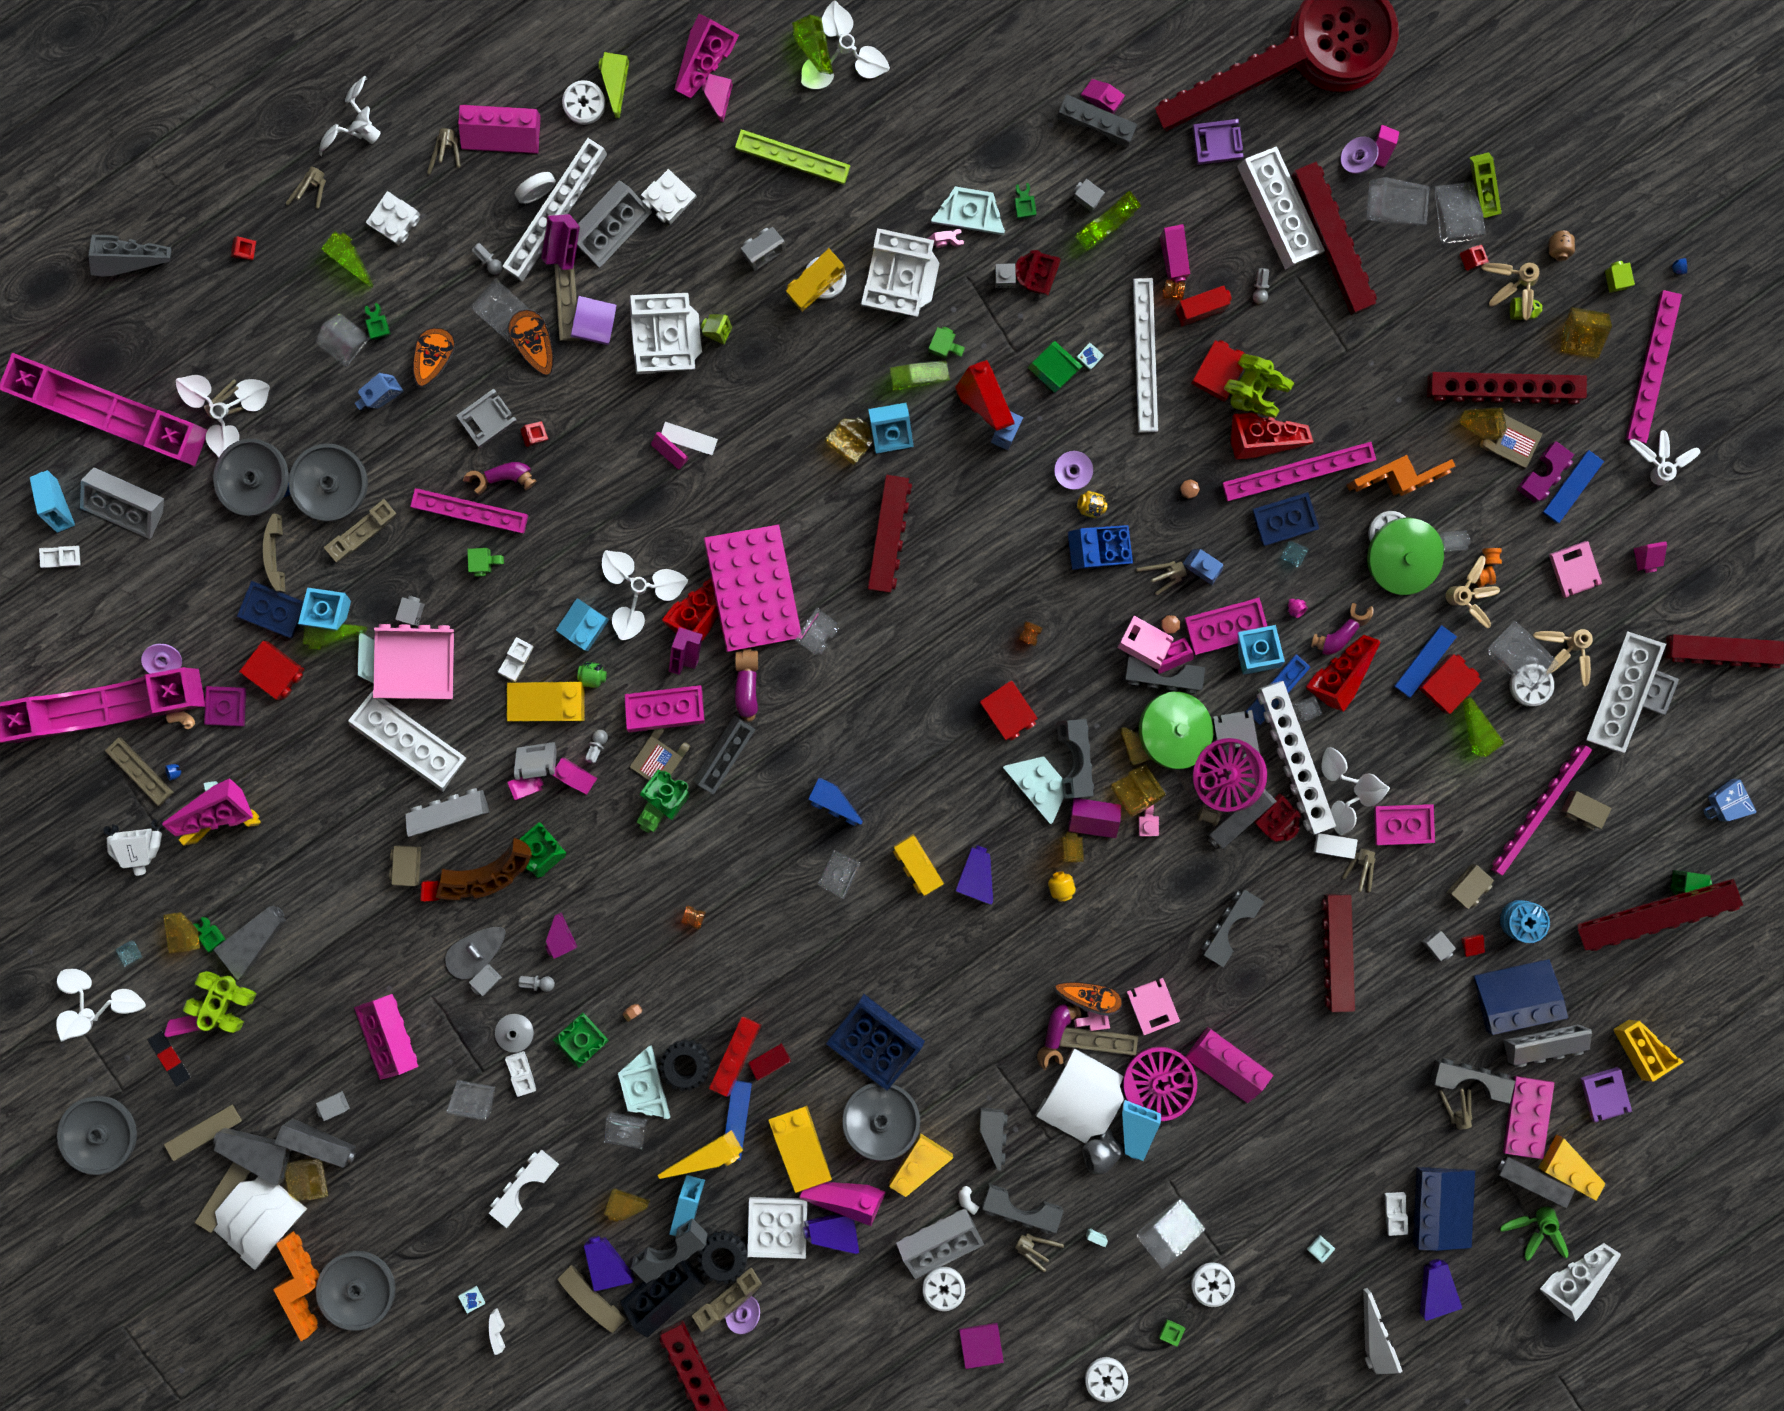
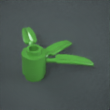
M1550 1207L1540 1208L1536 1212V1218L1529 1219L1528 1216L1519 1217L1505 1223L1500 1228V1231L1504 1232L1528 1226L1530 1223L1538 1221L1540 1232H1535L1532 1235L1525 1251V1259L1527 1261L1531 1259L1544 1238L1543 1233L1550 1235L1557 1250L1564 1258L1568 1257L1565 1241L1558 1230L1559 1222L1556 1213Z

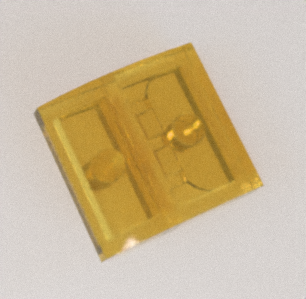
M1146 765L1130 771L1127 777L1111 785L1112 790L1131 817L1151 807L1166 795Z
M314 1158L288 1162L285 1175L288 1193L296 1201L328 1197L322 1160Z

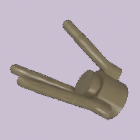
M446 128L439 130V136H437L436 145L427 171L428 175L432 172L439 147L438 162L442 163L445 148H451L453 145L456 166L460 168L458 138L455 137V131Z
M310 167L303 180L287 200L286 205H289L295 197L299 200L308 185L314 187L319 185L316 208L319 209L323 187L326 183V180L323 179L325 174L315 167Z
M232 380L211 400L212 403L223 402L237 391L239 387L235 386L227 392L236 383V380ZM208 403L204 406V409L207 412V414L212 419H214V417L210 413L211 407ZM241 406L231 409L227 415L244 410V408Z
M1175 561L1166 564L1137 568L1136 571L1168 568L1167 573L1151 579V582L1167 577L1173 579L1155 592L1156 595H1159L1175 583L1182 581V577L1187 575L1182 562L1175 563Z
M1362 848L1359 853H1355V859L1351 861L1342 878L1346 879L1357 860H1359L1358 864L1364 867L1358 892H1362L1368 867L1367 892H1371L1373 868L1376 860L1374 858L1375 852Z
M1460 1089L1462 1110L1457 1111L1455 1116L1443 1091L1440 1090L1439 1093L1450 1115L1451 1123H1456L1457 1129L1471 1128V1090H1467L1466 1111L1464 1089Z
M1028 1233L1026 1236L1021 1235L1015 1245V1249L1043 1272H1046V1269L1029 1254L1035 1255L1046 1263L1049 1260L1033 1250L1034 1243L1032 1241L1064 1248L1063 1244L1034 1237Z

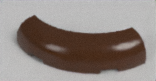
M513 838L506 852L486 866L463 871L442 869L435 898L460 900L465 897H473L476 899L505 888L528 865L532 856L530 847L522 840Z

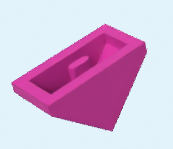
M1384 125L1380 126L1375 139V143L1378 146V157L1374 164L1385 168L1397 145L1399 131Z

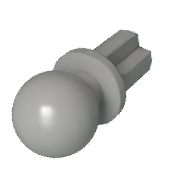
M480 243L476 244L472 252L482 261L481 264L484 265L486 263L487 269L491 274L497 275L501 273L503 269L502 263L497 259H492L491 257L494 254H490Z
M1266 268L1258 269L1257 281L1254 284L1257 290L1253 293V300L1257 304H1263L1268 299V293L1265 288H1269V269Z
M597 730L593 733L592 739L594 742L589 743L590 748L585 757V760L589 763H596L600 751L604 749L601 745L605 744L608 740V735L604 730Z
M538 975L536 977L520 976L518 982L519 987L532 988L534 991H537V988L540 987L542 991L549 992L555 986L554 980L549 976H545L541 980Z

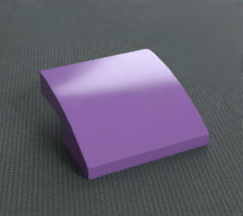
M579 296L571 337L609 345L617 305Z

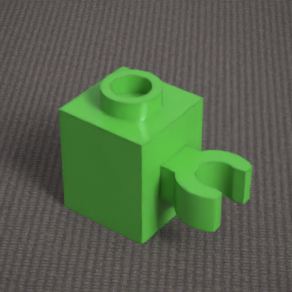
M937 327L928 352L944 359L947 358L949 351L962 357L965 347L953 343L955 334H953L951 329Z
M488 548L468 549V571L474 573L475 577L486 576V573H491V564H504V556H491V550Z
M648 802L637 821L640 824L639 828L648 833L656 831L664 814Z

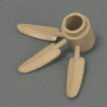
M1488 263L1482 265V270L1507 276H1510L1511 273L1519 274V281L1515 284L1510 282L1490 300L1489 306L1499 304L1516 292L1517 286L1522 284L1526 286V289L1522 292V314L1524 320L1527 321L1531 316L1534 291L1530 289V286H1533L1538 281V266L1534 263H1526L1518 271L1513 270V267L1507 264Z
M1480 556L1467 576L1468 582L1466 585L1450 587L1446 592V600L1451 605H1467L1470 608L1469 613L1485 628H1490L1491 623L1486 614L1476 604L1471 605L1469 603L1473 595L1474 598L1478 599L1490 597L1500 592V588L1495 586L1474 588L1473 592L1468 588L1471 583L1477 582L1484 568L1486 559L1484 556Z
M1580 629L1572 632L1568 637L1563 632L1540 631L1532 635L1535 639L1563 643L1564 640H1567L1569 648L1561 650L1545 669L1546 674L1554 672L1571 657L1569 653L1571 650H1581L1582 656L1579 657L1581 681L1584 687L1589 684L1590 657L1585 656V648L1592 644L1593 638L1588 630Z

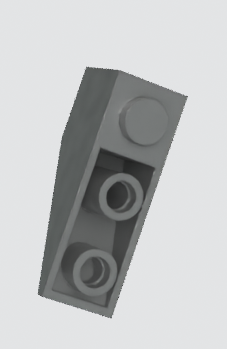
M980 1108L979 1129L998 1171H1001V1165H1005V1153H1002V1146H1006V1134H1003V1126H1007L1008 1116L1004 1115L1003 1109Z

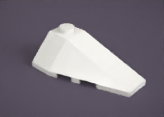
M1603 1243L1585 1254L1584 1258L1575 1263H1570L1566 1269L1552 1274L1540 1290L1561 1312L1577 1321L1597 1294L1621 1254Z
M1365 1288L1363 1290L1366 1364L1376 1374L1401 1373L1403 1371L1394 1347L1391 1346L1389 1340H1386L1388 1332L1384 1324L1379 1321L1381 1315L1373 1295L1368 1288Z

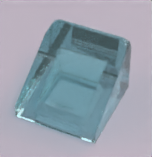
M1289 541L1281 559L1298 567L1301 565L1309 549Z
M134 940L116 949L124 967L142 958Z

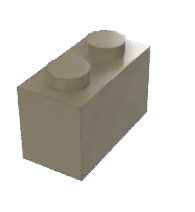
M1570 791L1561 812L1566 814V818L1575 822L1578 819L1584 822V827L1594 830L1595 828L1602 829L1612 808L1578 791Z
M394 846L390 853L393 868L389 872V879L392 880V885H419L421 846Z
M1471 864L1446 893L1463 908H1473L1478 904V898L1492 888L1491 884L1494 880L1478 865Z

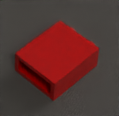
M1221 286L1181 300L1175 308L1181 327L1224 312L1231 304L1232 298L1229 290H1226L1225 286Z
M1215 340L1191 384L1225 402L1230 393L1224 390V387L1229 379L1238 380L1244 369L1238 364V361L1242 354L1245 353L1238 349L1233 350L1229 348V344L1222 340Z
M262 641L239 672L276 700H282L289 696L292 691L290 688L293 684H297L302 679V673L305 669L270 642Z
M1458 654L1448 655L1418 687L1444 714H1451L1482 681L1478 677L1479 673L1473 668L1469 669L1464 664L1466 661Z
M1012 680L979 702L1004 740L1009 738L1012 741L1020 735V730L1023 728L1028 730L1036 725L1035 720L1038 719Z

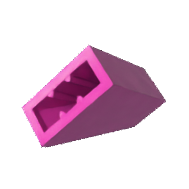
M1184 225L1164 228L1159 238L1169 282L1174 281V283L1184 282L1190 275Z

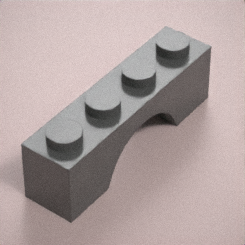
M1067 94L1057 119L1073 126L1081 125L1095 129L1104 134L1111 142L1128 148L1137 124Z
M1127 657L1124 680H1128L1130 685L1139 686L1140 682L1147 683V687L1159 688V685L1166 686V690L1178 691V688H1184L1186 693L1197 694V690L1201 691L1203 689L1205 667L1184 665L1175 676L1162 677L1156 674L1150 665L1135 657Z
M1087 719L1057 721L1058 741L1066 744L1073 756L1072 769L1062 779L1064 798L1094 796Z
M1243 888L1234 893L1232 897L1233 903L1230 907L1227 906L1221 915L1223 919L1220 924H1215L1211 931L1213 935L1210 940L1206 939L1201 947L1203 950L1201 954L1223 968L1234 952L1228 941L1230 927L1238 919L1245 917L1255 918L1264 901Z
M1442 1058V1061L1435 1059L1430 1079L1432 1084L1454 1090L1457 1084L1463 1080L1477 1079L1482 1083L1487 1097L1510 1104L1515 1081L1509 1078V1074L1498 1072V1075L1486 1068L1480 1067L1479 1070L1472 1069L1470 1064L1461 1062L1460 1065H1456L1450 1059Z
M988 1184L982 1203V1209L988 1215L996 1216L998 1214L1004 1216L1003 1219L1009 1222L1017 1220L1022 1222V1225L1025 1227L1033 1228L1035 1226L1047 1234H1051V1232L1057 1233L1064 1212L1061 1206L1043 1201L1036 1209L1029 1211L1020 1210L1010 1202L1007 1189Z
M692 1218L678 1227L675 1239L677 1244L673 1248L655 1250L647 1247L633 1257L631 1269L645 1283L655 1280L665 1271L673 1269L682 1260H687L696 1251H701L706 1245L708 1233Z

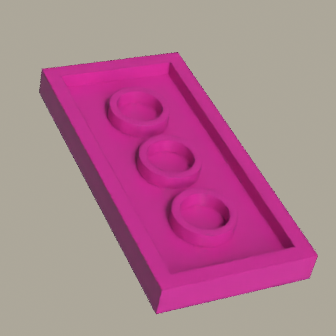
M1260 597L1184 618L1194 655L1237 644L1238 632L1268 627Z
M701 685L625 694L628 732L705 723Z
M1514 1076L1515 1085L1509 1107L1503 1152L1505 1154L1543 1159L1554 1082Z

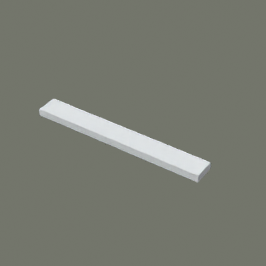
M1153 278L1133 279L1138 433L1158 432Z

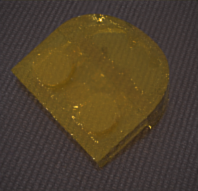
M844 418L827 436L824 442L855 465L872 443L871 428L860 418Z

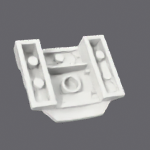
M877 228L873 256L861 306L918 317L920 308L932 301L939 262L932 252L934 240Z
M688 293L630 295L631 331L636 374L695 370L694 360L702 353L699 314L689 305Z
M1073 1048L1064 1063L1065 1068L1049 1096L1044 1098L1035 1115L1052 1126L1087 1143L1091 1136L1104 1134L1124 1100L1120 1088L1124 1076Z
M258 1176L255 1181L240 1182L215 1211L218 1225L214 1231L241 1255V1259L256 1270L271 1253L270 1251L276 1243L298 1221L307 1208L280 1185H273Z

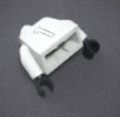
M156 819L152 821L151 825L154 831L152 829L119 832V827L112 824V831L110 832V827L105 826L103 831L108 835L106 838L108 854L116 862H119L120 867H132L134 875L145 874V866L156 857L162 837L160 830L165 828L163 826L164 820H161L159 827L156 826Z

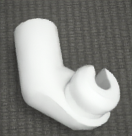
M964 1186L958 1193L959 1203L963 1208H966L967 1211L975 1215L979 1206L971 1201V1189Z

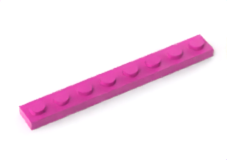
M1666 290L1660 293L1625 440L1635 439L1643 444L1647 443L1682 294Z
M1372 442L1226 481L1222 483L1228 502L1376 461Z
M1586 745L1574 748L1568 763L1565 762L1561 766L1558 777L1553 778L1549 783L1548 791L1538 798V805L1535 809H1531L1528 812L1525 823L1516 829V835L1513 840H1509L1506 843L1503 854L1493 861V868L1491 870L1494 873L1503 876L1592 749Z

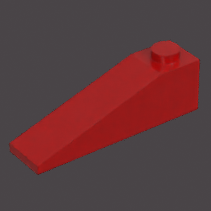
M988 360L969 366L955 386L961 402L970 406L974 413L981 415L983 420L996 431L1014 425L1013 417Z
M1255 413L1233 415L1231 445L1236 459L1255 458L1314 443L1308 425L1290 421L1280 422L1272 417L1262 418L1258 417V414Z
M710 578L704 582L703 586L695 592H690L683 601L675 603L662 619L676 634L679 627L703 634V641L719 615L712 579Z
M1366 635L1360 637L1346 649V653L1338 659L1335 657L1331 660L1332 664L1324 670L1321 668L1316 672L1306 686L1307 690L1329 707L1344 712L1355 697L1381 643L1380 640Z

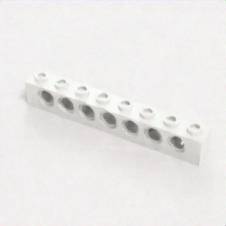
M587 138L504 263L503 268L508 273L523 282L542 253L547 216L569 213L607 156L603 147Z
M1278 681L1259 688L1257 697L1261 705L1264 704L1266 711L1264 712V717L1267 723L1270 722L1272 730H1270L1273 740L1278 743L1279 748H1277L1280 759H1283L1286 765L1283 768L1286 776L1291 779V791L1293 795H1297L1299 801L1297 802L1299 812L1303 813L1305 817L1303 821L1305 829L1312 834H1317L1336 827L1284 681ZM1275 698L1279 701L1277 709H1273L1271 706V702ZM1283 716L1286 724L1280 727L1278 719ZM1287 735L1292 737L1290 745H1286L1284 741ZM1294 753L1299 755L1297 763L1291 761V756ZM1301 771H1304L1306 775L1303 781L1298 780V774ZM1307 789L1312 791L1310 799H1306L1304 796ZM1314 807H1317L1319 810L1316 817L1311 815V810Z

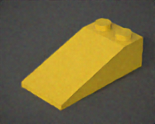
M582 682L507 683V721H584V686Z
M807 1106L769 1119L795 1193L832 1180Z
M731 1130L665 1169L658 1177L661 1179L719 1167L722 1164L728 1166L740 1158L739 1153L743 1149Z

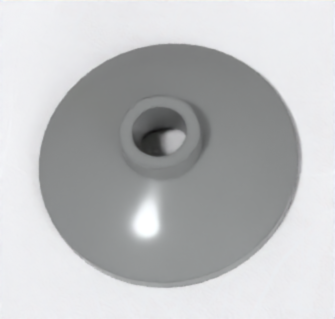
M520 1014L504 1016L495 1028L497 1043L508 1052H520L526 1049L532 1042L534 1035L531 1022ZM510 1031H515L516 1037H511Z

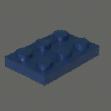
M1308 492L1252 509L1263 546L1319 529Z
M251 581L237 617L293 638L304 601Z

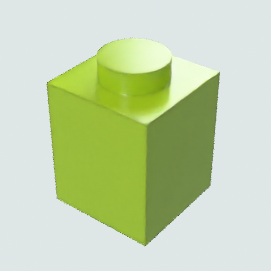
M1623 261L1615 262L1605 270L1609 293L1627 290L1635 285L1630 263L1623 264Z

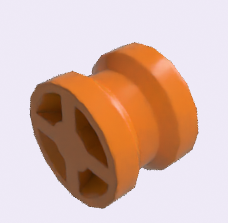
M1501 548L1482 549L1486 559L1485 565L1502 564L1500 559Z
M1487 566L1482 570L1476 582L1478 587L1496 583L1493 567Z

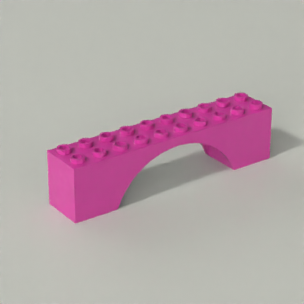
M14 353L11 354L0 382V390L193 466L196 465L206 440L207 429Z
M183 667L146 674L134 680L98 688L0 702V743H19L205 707L199 669Z

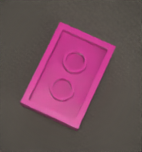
M1434 804L1374 806L1375 845L1435 843Z

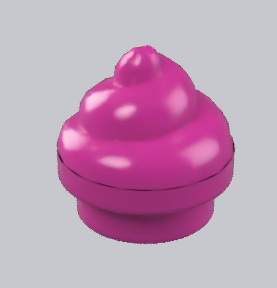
M1289 599V614L1296 618L1301 617L1308 609L1306 602L1300 599Z

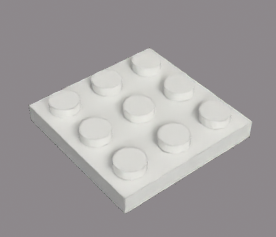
M750 1197L748 1257L806 1259V1239L803 1235V1227H805L804 1221L807 1220V1201L799 1198Z

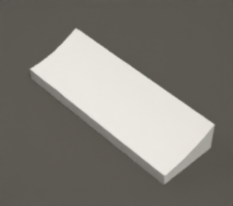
M1277 147L1244 159L1237 167L1285 270L1324 252L1323 245Z
M1627 632L1586 741L1625 755L1664 652L1665 643Z
M373 691L348 720L352 728L442 792H444L454 775L466 761L465 756L383 698H373Z

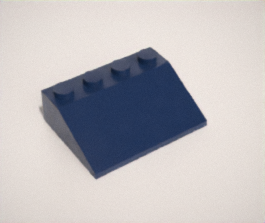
M1550 959L1473 975L1485 1030L1492 1035L1568 1018L1565 1001Z
M863 994L826 1044L888 1091L922 1049L925 1040Z
M1417 1167L1413 1245L1419 1250L1436 1251L1472 1248L1475 1170Z

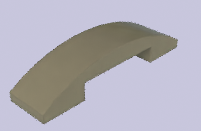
M385 499L369 510V514L343 535H338L324 547L336 563L365 544L397 515Z
M272 514L263 538V561L267 576L274 589L278 592H285V573L277 572L275 535H283L282 516Z
M571 1264L558 1278V1281L594 1320L613 1333L626 1320V1317L614 1305L610 1306L584 1280L585 1277Z
M752 1268L737 1278V1282L710 1304H705L692 1315L701 1332L706 1331L723 1320L760 1288L762 1283Z

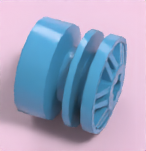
M1515 900L1503 908L1500 915V925L1508 937L1524 943H1535L1547 934L1550 927V918L1542 906L1525 900Z

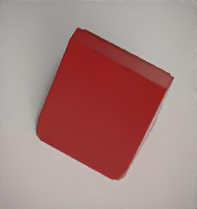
M238 236L234 237L231 257L253 260L256 241Z
M1482 245L1469 248L1460 253L1467 271L1489 262Z
M542 421L528 424L521 428L526 447L548 440Z
M423 881L421 883V901L439 900V898H435L439 881Z
M1482 934L1461 938L1465 957L1485 953L1484 937Z

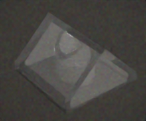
M339 313L323 323L316 343L347 367L370 337Z
M834 850L818 885L844 899L861 862Z
M457 1080L447 1114L485 1121L491 1115L495 1087Z
M610 1112L606 1117L604 1142L642 1149L648 1119Z

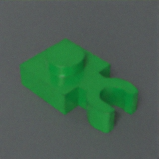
M1026 183L1025 191H1021L1019 184H1017L1015 191L1020 196V198H1015L1014 200L1017 219L1035 217L1037 213L1034 196H1028L1030 184Z
M375 303L376 310L374 312H370V308L365 306V312L371 318L365 321L372 340L391 335L386 316H380L381 307L377 303Z
M201 917L203 926L200 927L199 924L194 923L193 927L196 931L202 933L198 939L206 950L212 953L226 939L216 925L210 927L209 919Z

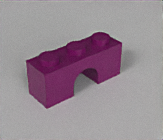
M1557 441L1550 443L1539 458L1547 466L1546 475L1541 477L1534 472L1528 473L1516 490L1534 503L1540 500L1544 501L1550 493L1548 491L1552 485L1555 486L1561 479V472L1563 470L1566 471L1573 463L1571 459L1574 454Z

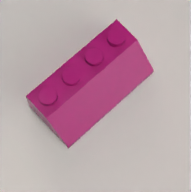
M460 105L459 133L461 149L538 154L540 114L537 109Z
M393 994L354 1007L380 1080L397 1076L419 1067L417 1057L410 1044V1037L404 1028V1021L399 1014L397 1001Z
M1208 1026L1186 1055V1058L1246 1103H1249L1260 1094L1274 1076Z

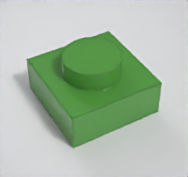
M1166 1319L1159 1338L1178 1347L1185 1328Z

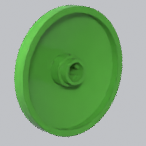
M1398 518L1382 526L1372 538L1367 555L1368 568L1373 579L1383 589L1399 595L1414 594L1427 588L1439 575L1444 561V547L1439 534L1428 523L1416 518Z
M1169 692L1157 696L1145 707L1139 722V736L1143 749L1155 763L1169 769H1183L1195 765L1201 752L1212 743L1213 724L1209 712L1197 698L1183 692Z

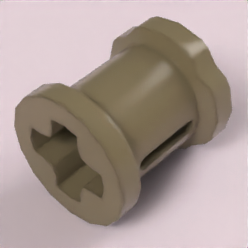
M1202 804L1197 821L1203 820L1212 823L1213 826H1217L1222 811L1207 808L1206 805Z

